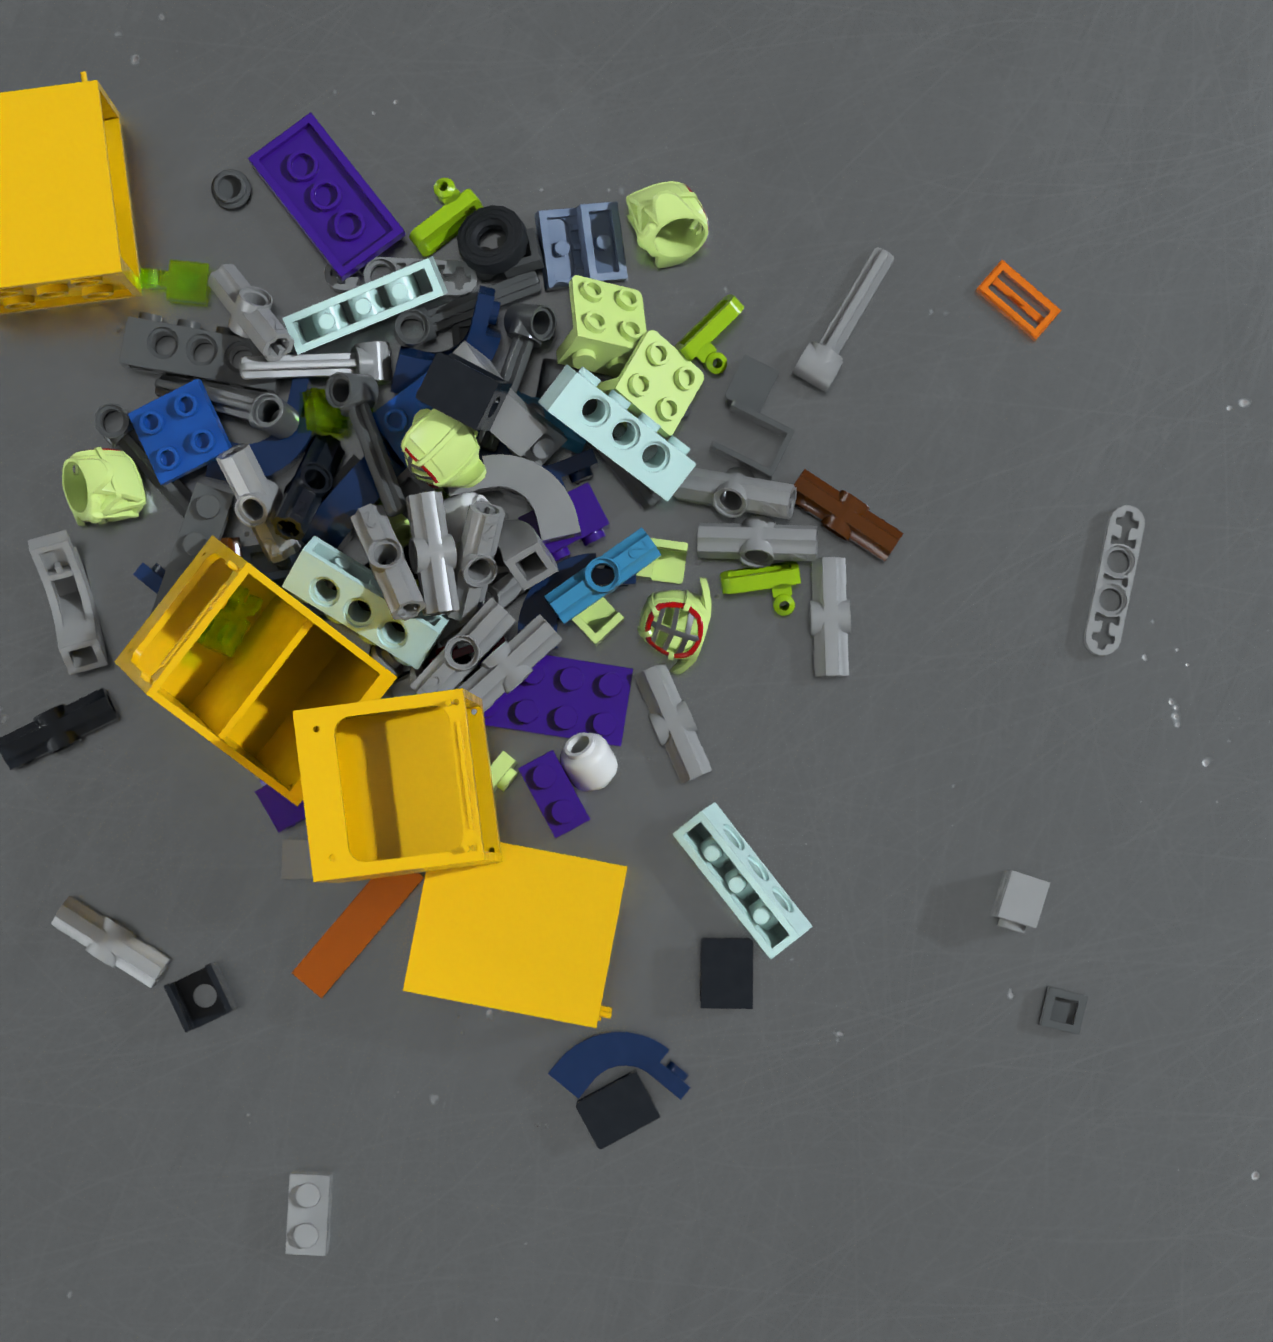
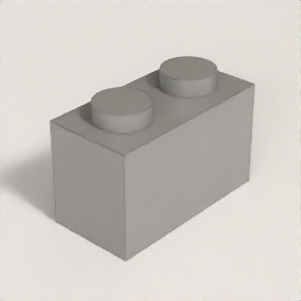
M1004 870L990 914L999 918L997 926L1019 933H1024L1026 927L1036 928L1051 882L1013 870Z
M293 1170L290 1173L285 1254L326 1256L329 1252L333 1172Z

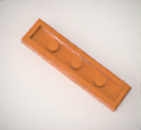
M420 873L371 879L293 970L292 974L322 999L425 877Z

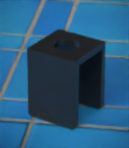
M438 352L416 394V398L474 430L490 431L512 383L457 354L451 353L446 355Z
M712 937L701 939L700 1008L753 1009V940L750 938Z
M218 961L205 965V968L178 981L164 985V989L185 1033L240 1008ZM208 984L216 990L217 998L212 1006L201 1007L195 1002L194 992L199 985Z
M636 1069L584 1096L576 1103V1109L598 1149L611 1145L661 1117Z

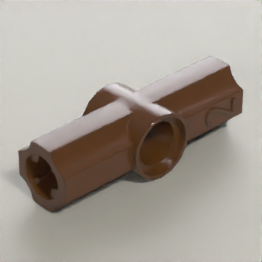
M806 469L803 470L794 484L797 487L795 504L819 519V523L834 535L847 542L851 540L883 562L887 560L904 534L896 527L885 522L884 519L870 512V508L852 494L844 490L838 491Z

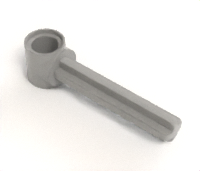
M876 247L872 251L819 343L815 341L809 342L792 371L793 374L825 393L843 364V358L839 355L894 262V256L887 250Z
M385 341L355 344L350 353L284 355L280 361L269 362L263 355L243 356L240 358L239 372L244 380L330 377L336 372L369 374L376 380L378 386L390 384L393 381L389 342Z

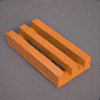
M1003 260L998 263L975 290L1034 342L1062 311ZM1002 272L1044 308L1048 315L1044 318L998 278L1000 273ZM992 284L1033 319L1038 326L1034 328L988 287Z

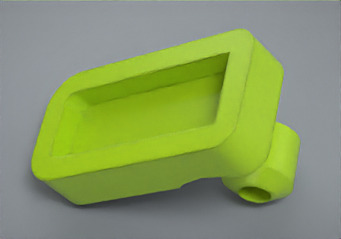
M441 178L436 181L434 193L439 201L444 203V206L415 227L409 235V239L423 257L430 256L457 236L459 228L467 216L477 209L483 208L481 201L471 189H466L460 193L451 179Z
M732 294L725 296L674 347L689 362L696 357L703 363L704 368L708 372L714 374L722 373L727 367V359L722 353L717 352L711 341L743 311L744 305ZM717 359V364L713 366V361Z
M796 561L771 564L764 568L749 567L720 573L723 594H736L771 588L773 595L772 604L775 612L781 616H786L793 612L795 602L792 597L791 585L801 583L799 565ZM783 601L787 602V604L784 606L780 605V603Z

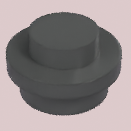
M226 169L214 177L211 184V193L214 200L220 206L234 209L246 203L251 193V186L249 180L242 172L235 169Z

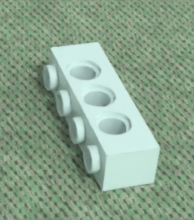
M431 256L297 311L282 319L289 335L294 340V347L299 355L443 296L448 291L434 257Z
M567 364L538 403L668 502L696 466V463L687 456L691 449L673 435L668 440L664 439L657 433L661 426L642 412L638 418L630 413L627 409L631 403L612 389L608 395L600 390L597 386L601 380L582 366L577 372ZM597 399L596 410L590 415H583L582 409L584 404L588 400ZM621 422H627V430L624 435L619 438H613L614 427ZM650 445H657L655 456L650 460L643 461L642 455L644 450Z
M315 535L302 549L281 586L290 591L291 595L298 601L311 604L324 612L330 621L347 626L358 633L359 637L366 643L378 645L391 653L397 662L405 666H412L417 670L429 656L450 620L445 615L423 616V609L419 612L418 616L409 620H394L381 589L374 579L372 570ZM324 579L334 583L337 590L328 588ZM358 600L367 603L371 611L361 608ZM391 621L400 623L405 632L395 629Z
M716 802L700 811L673 833V836L770 959L774 958L813 927Z

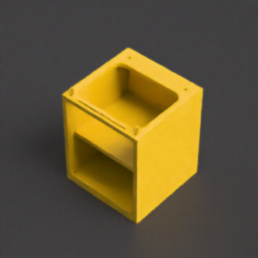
M86 71L80 72L81 82L0 93V315L142 296L119 111L98 80L87 81Z
M213 535L114 661L146 695L297 807L303 800L292 711L378 700L383 697L397 678L388 669Z
M461 688L292 711L313 882L344 883L503 862L481 698ZM473 709L477 710L475 715L472 714ZM494 848V853L489 852V849Z
M500 842L503 862L426 872L403 991L597 1028V1023L601 1021L602 1017L611 1019L612 1008L601 1006L628 866ZM490 848L489 852L494 853V848Z

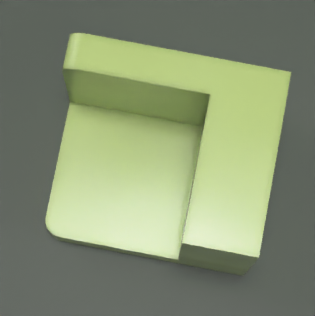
M651 538L662 556L636 574V579L682 584L688 543Z
M603 597L571 621L597 647L624 621V617Z

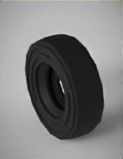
M490 205L479 208L467 216L459 228L457 244L459 253L468 267L480 274L495 275L506 272L518 264L526 252L528 237L524 223L514 211L504 206ZM497 228L506 232L505 243L499 249L488 252L479 248V239L486 231Z

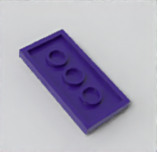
M311 112L248 158L255 171L342 282L406 236L404 229Z
M492 649L485 655L480 664L492 653ZM546 655L532 668L533 672L509 694L504 693L484 712L485 726L567 739L578 733H595L601 735L608 745L621 747L633 668Z

